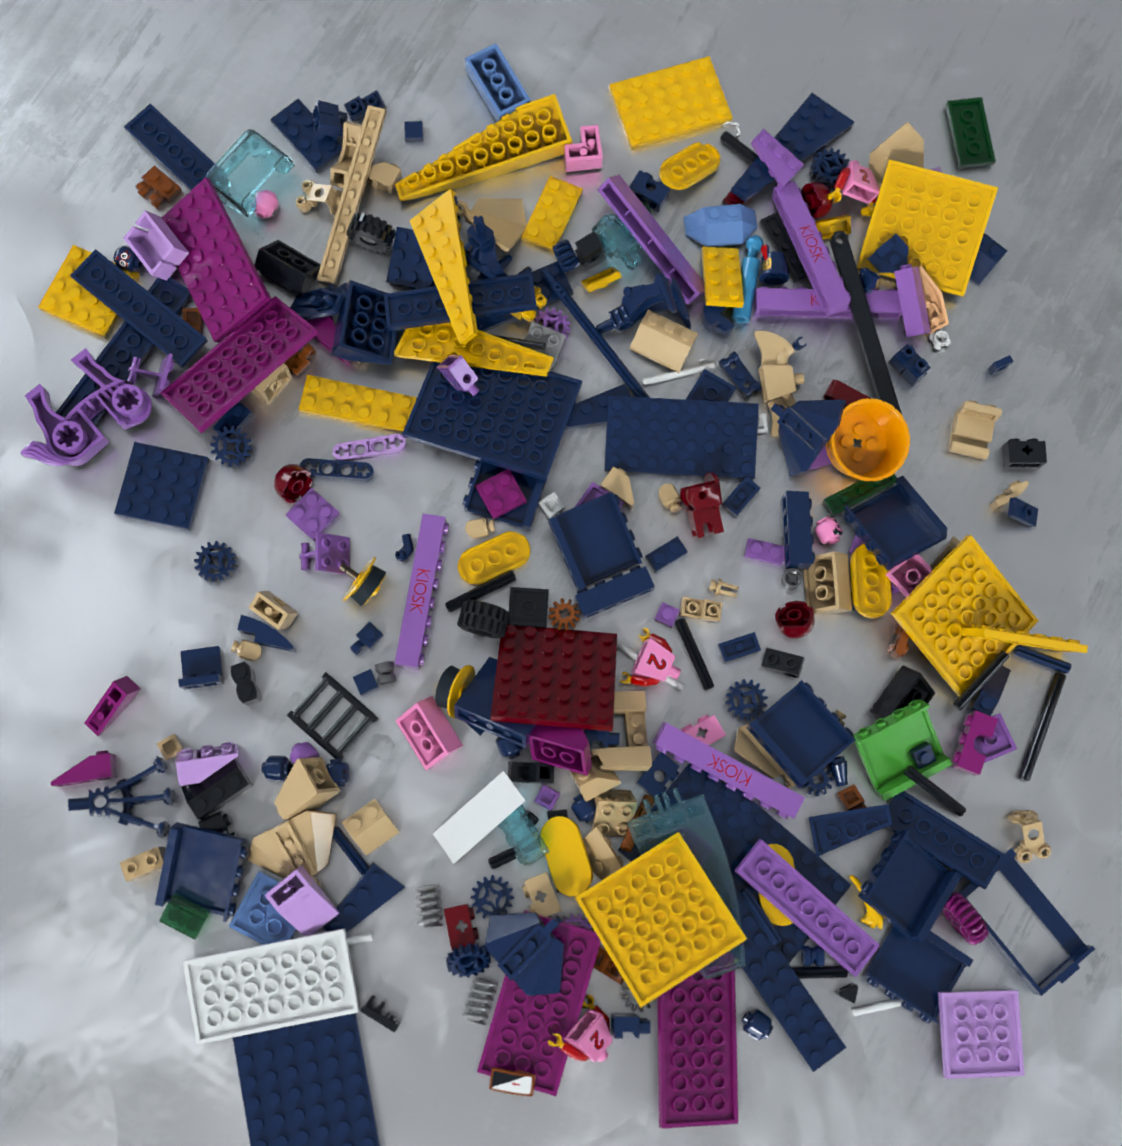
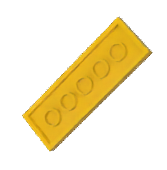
M307 375L298 410L303 413L403 433L417 397Z
M971 625V628H963L962 636L1061 652L1087 653L1088 645L1080 644V640H1066L1055 636L1047 637L1043 634H1029V632L1025 631L1016 632L1012 631V629L994 628V626Z

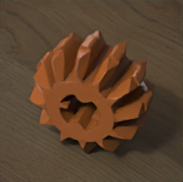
M561 598L560 605L554 601L553 605L555 608H549V611L553 614L548 615V619H555L551 625L559 624L557 630H561L562 626H565V631L569 630L568 625L575 628L574 622H580V618L577 616L581 614V611L575 610L578 607L577 603L571 606V599H568L567 604H564V599ZM564 611H567V615L570 616H566L565 619L561 618L562 614L560 613H564Z

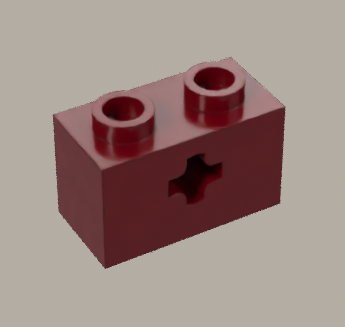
M469 904L445 908L444 914L451 950L453 948H460L461 944L464 947L468 943L475 945L479 935L477 927L473 928L472 920L475 919L473 907H469ZM460 920H462L464 924L467 923L468 927L464 929L465 932H462L461 929H457V925L460 924Z

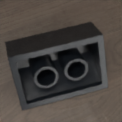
M276 240L259 248L254 266L260 274L275 280L277 284L285 286L292 293L301 295L308 291L317 279L321 264L282 241Z
M902 665L877 702L874 703L870 712L876 720L891 715L893 711L908 706L914 700L921 699L928 704L935 695V692L920 672Z
M235 758L202 782L183 785L181 788L186 802L197 819L202 820L254 785Z

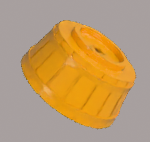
M867 398L849 404L843 409L840 425L826 443V451L831 463L843 474L862 481H879L892 476L901 468L909 452L910 433L908 425L903 419L904 417L894 406L879 399ZM854 439H861V448L853 447Z

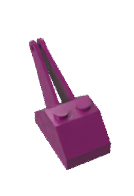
M536 725L530 733L529 744L532 760L588 775L592 763L589 741L582 729Z

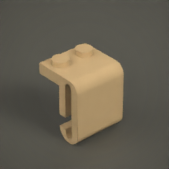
M973 400L965 401L954 414L948 452L986 460L990 449H987L988 443L992 441L994 424L1001 417L1002 409L996 408L994 405H981Z

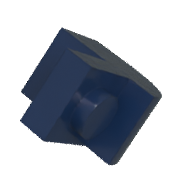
M705 303L701 320L708 332L712 327H715L718 333L725 334L727 337L732 333L735 324L722 316L727 307L706 306Z

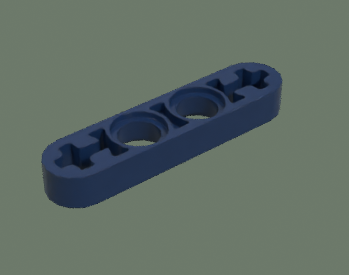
M306 458L300 463V466L303 468L307 467L308 464H311L313 468H319V473H317L316 469L311 468L309 470L311 473L310 477L369 481L374 476L372 465L366 462ZM329 464L333 467L331 473L326 474L322 469L325 465ZM350 466L352 471L348 475H343L341 473L342 468ZM355 467H357L358 471H364V468H367L370 473L363 476L362 472H356L357 476H355Z

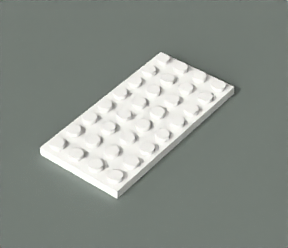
M345 928L183 961L196 1044L360 1011Z

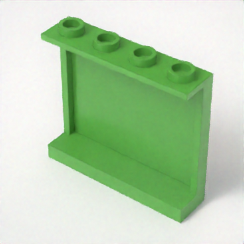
M921 699L910 702L908 706L893 711L891 715L876 720L874 724L861 728L852 735L855 738L854 742L875 794L883 801L916 785L914 781L904 774L907 766L914 767L926 778H929L952 765L950 758L943 753L927 709L930 708V705ZM928 742L931 745L936 761L919 770L914 764L910 750Z

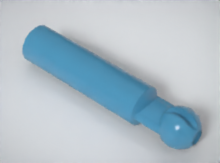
M758 235L750 236L746 241L748 256L743 258L741 266L744 304L743 308L734 307L732 320L737 323H748L751 318L761 263L757 256L758 252L761 251V246L764 245L763 240Z

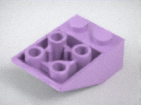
M225 742L218 747L205 745L198 750H192V748L180 750L176 755L179 786L200 783L239 756L238 745L233 744V742Z
M302 865L265 894V897L276 911L303 936L313 935L339 914V911Z

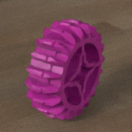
M953 892L942 912L952 925V928L966 942L971 945H977L984 941L989 934L985 921L966 898L957 892Z

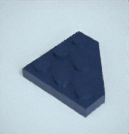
M397 227L386 282L418 289L435 287V282L414 231Z

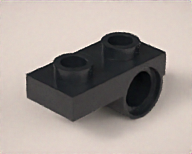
M766 648L761 666L762 668L782 672L789 677L799 678L805 658Z

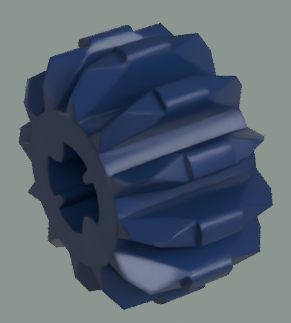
M567 239L561 240L553 246V252L564 272L573 271L579 266L580 262Z
M826 766L815 775L819 776V783H814L815 779L811 778L801 787L802 789L808 787V795L812 794L813 791L815 797L819 796L820 792L825 795L827 794L825 788H832L828 782L834 781V778H828L827 775L831 774V770L825 772Z

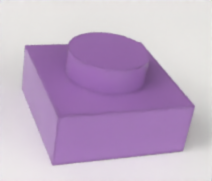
M662 602L654 621L672 628L680 610Z

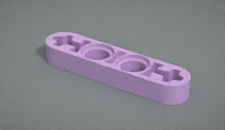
M392 434L339 443L334 446L332 453L336 460L352 461L402 452L406 448V441L402 435ZM396 439L403 442L400 443V447H396L394 444ZM388 440H389V444H392V445H389L391 449H388V446H387V443H386V441H388ZM377 442L384 444V448L380 451L374 449V444ZM358 445H363L365 452L357 454L355 448ZM348 447H351V450H352V453H353V455H351V456H350V452H346V451H350ZM340 449L345 451L342 457L337 454L340 452Z

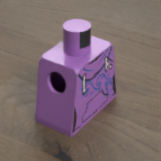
M449 355L436 367L457 391H466L470 397L479 392V389L474 384L478 377L461 355Z

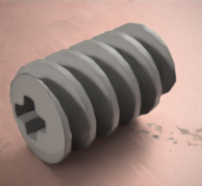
M440 884L424 885L415 889L416 892L421 893V895L415 897L416 900L422 902L416 905V908L422 909L416 915L423 918L417 922V925L423 927L443 926L442 923L437 922L442 919V915L436 914L442 910V907L436 906V904L441 902V899L435 897L441 894L440 890L435 889Z
M479 978V980L472 981L477 988H470L474 996H468L467 999L472 1004L465 1005L469 1012L462 1015L467 1020L486 1025L482 1021L488 1019V1015L484 1011L491 1010V1007L486 1003H493V999L489 995H495L496 991L491 987L498 986V983Z

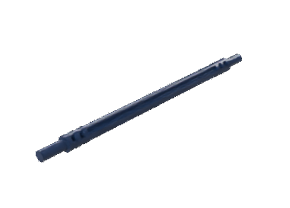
M544 268L541 273L550 283L551 289L636 397L650 398L561 282L557 281L547 268Z

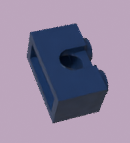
M639 170L629 186L642 204L658 213L668 199L671 190L662 181H655L650 173L642 172L641 170ZM647 188H653L654 190L649 191Z
M660 752L653 760L651 768L645 771L635 784L653 798L657 795L661 797L667 790L666 783L669 780L673 782L680 773L677 771L680 766L667 755ZM656 771H661L664 774L663 781L658 782L654 778Z

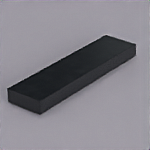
M774 213L761 219L760 224L775 250L785 254L788 273L794 283L807 277L795 247L778 214Z

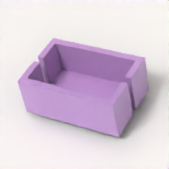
M145 210L135 223L137 226L150 231L132 226L123 239L152 276L168 280L177 269L175 265H180L189 252L160 216Z

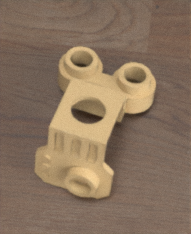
M305 180L302 183V190L305 196L297 197V208L301 212H308L311 207H316L317 202H325L330 208V213L335 217L342 192L340 190L336 191L332 185L316 184L313 180ZM320 189H324V194L319 197L321 194Z
M1018 810L1007 816V819L1012 823H1018L1022 827L1024 840H1021L1020 846L1014 850L1017 854L1015 858L1021 863L1030 862L1032 854L1041 859L1048 858L1051 854L1050 846L1044 842L1042 821L1038 819L1039 815L1033 810ZM1030 830H1038L1039 834L1037 837L1028 838Z

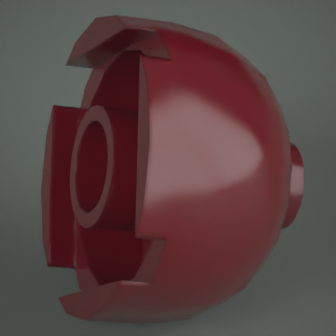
M822 183L805 184L801 189L802 198L808 204L811 217H814L815 220L825 217L830 212L834 198L828 199L829 193H831L830 189Z
M288 464L282 467L274 478L276 493L288 503L297 502L295 499L300 495L303 497L311 488V473L298 464Z
M803 601L787 602L785 607L782 609L779 607L775 613V620L779 631L788 638L798 639L807 636L815 624L813 608L807 606V603Z

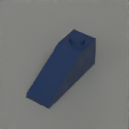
M1002 665L971 699L966 710L969 712L976 710L991 716L1000 700L1011 670Z

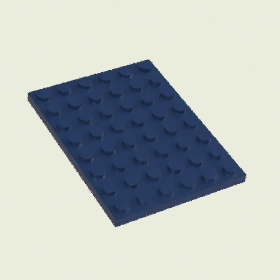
M432 362L402 433L403 437L547 481L583 381L549 371L546 377L470 367L478 377L474 384L479 389L476 395L470 397L466 391H457L436 368L441 363Z
M726 782L688 827L689 830L714 846V849L701 867L710 882H714L726 873L739 893L749 889L759 905L758 891L734 871L759 839L763 840L767 845L778 844L785 847L792 855L795 870L833 904L836 905L851 886L846 879L819 856L816 857L812 850L758 804L742 796L743 792L737 788L736 791L725 787ZM794 923L787 926L773 924L782 938L775 945L786 961L790 963L808 941L809 937Z
M356 1013L233 1037L250 1146H380Z

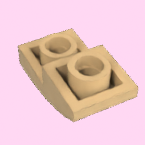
M1018 480L1009 484V488L1004 491V494L996 496L995 501L990 504L992 510L995 511L1009 503L1010 498L1020 495L1029 485L1028 480L1022 483Z
M682 597L679 616L720 622L722 603L707 599L699 600Z

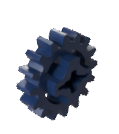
M832 147L830 151H827L826 148L823 149L822 153L818 151L810 167L813 170L812 176H817L815 181L821 180L822 184L828 183V187H831L832 183L835 185L842 169L847 167L850 161L849 159H844L846 154H839L840 149L834 152Z
M234 425L231 426L230 430L226 426L223 427V432L217 430L218 437L212 436L215 443H210V446L215 447L211 451V453L217 454L215 460L222 459L221 464L223 465L225 462H228L229 467H231L233 462H235L236 466H239L240 460L245 463L244 456L250 457L247 450L252 449V446H248L251 439L245 438L248 433H240V427L237 431L234 430ZM233 433L238 436L236 438H229L226 434ZM221 439L224 444L223 449L219 451L218 442ZM225 439L230 443H236L235 449L238 453L232 449H226L228 445ZM242 441L244 442L243 453L239 450V444ZM234 454L237 458L229 459L224 456Z
M215 541L214 545L207 542V548L201 546L202 552H196L199 559H194V562L198 564L194 568L200 571L198 575L201 578L205 576L204 580L207 582L212 579L213 583H216L217 579L224 582L225 576L230 579V571H236L233 565H238L233 560L237 557L235 553H232L233 549L231 547L227 548V544L224 542L220 546L218 541ZM211 557H213L219 562L218 564L220 565V567L214 564Z
M742 679L741 684L736 681L734 683L735 688L732 686L728 688L731 693L725 694V697L729 698L725 705H730L727 711L734 712L733 718L738 715L739 721H743L744 717L747 722L751 721V717L756 720L758 718L757 713L761 715L764 713L761 708L767 707V704L763 703V701L768 699V697L762 695L765 689L759 690L760 684L758 683L754 686L753 680L746 683V680ZM741 688H749L750 690L747 691V692H743L742 690H739V689H741ZM756 694H757V696H758L759 703L756 702V699H755V695H756ZM748 697V698H749V700H748L749 703H747V704L745 705V704L743 703V701H744L743 698ZM734 698L737 700V707L734 705ZM744 709H749V710H751V711H753V712H752V713H743L742 711H743Z
M494 875L491 876V880H488L486 876L483 877V883L477 881L476 883L479 887L472 888L476 893L470 896L471 899H475L472 907H478L476 913L483 912L482 918H485L487 915L501 914V912L507 914L506 907L513 906L509 903V900L514 899V896L509 895L513 889H507L506 887L509 882L502 883V877L495 880ZM491 883L498 884L503 889L499 891L493 889ZM485 887V895L479 899V893ZM488 888H490L493 894L498 895L495 899L496 907L492 901L487 900L489 896ZM506 896L505 904L500 908L499 901L502 897ZM482 905L492 906L493 911L484 909Z
M468 943L465 947L461 944L460 948H453V953H448L446 958L448 972H452L453 976L459 974L460 978L462 976H467L468 978L470 974L477 976V972H485L484 968H489V963H491L490 953L485 949V945L479 947L478 943L475 945Z

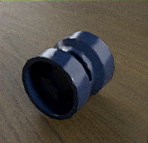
M808 945L802 946L800 952L802 966H810L811 964L824 966V949L818 945L814 948H810Z

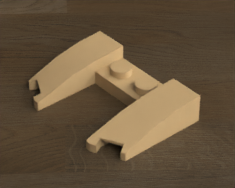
M645 691L615 692L614 715H624L626 747L591 749L590 755L592 757L598 755L603 763L599 770L648 771L651 768V749L647 743L645 711L647 710Z

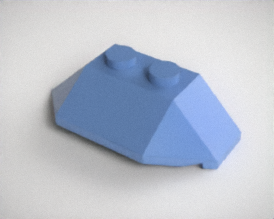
M741 204L703 207L684 217L685 234L705 247L743 244L757 229L755 210Z

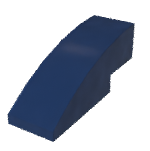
M241 615L237 628L240 633L255 636L254 642L259 645L296 652V648L274 628L254 618Z

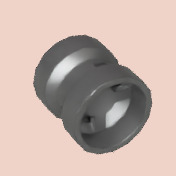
M795 568L788 569L781 577L782 587L789 591L795 590L803 580L801 571Z
M393 661L374 665L375 671L378 673V685L397 681L396 675L393 672L395 668Z

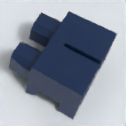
M317 100L312 112L315 138L322 139L323 135L332 136V139L336 141L338 136L343 137V126L348 118L347 113L339 111V107L336 104Z
M906 344L888 362L899 374L904 371L901 376L911 387L925 377L927 371L931 368L924 358L922 359L909 344Z
M583 729L589 741V748L592 747V744H599L601 749L617 747L619 745L620 733Z
M611 1013V1035L614 1038H623V1032H631L636 1038H639V1034H650V1020L648 1018H640L636 1013Z

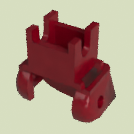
M714 472L706 473L704 477L705 482L680 488V499L686 505V513L693 537H705L703 530L705 523L709 533L714 532V534L724 532L719 511V505L723 504L720 482Z

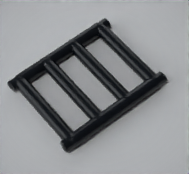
M325 672L322 676V681L295 711H290L287 716L333 758L343 760L345 752L372 722H377L379 718ZM329 684L337 693L307 724L300 718L301 714ZM344 697L352 705L322 737L314 729ZM359 710L366 718L336 750L329 741L351 716Z

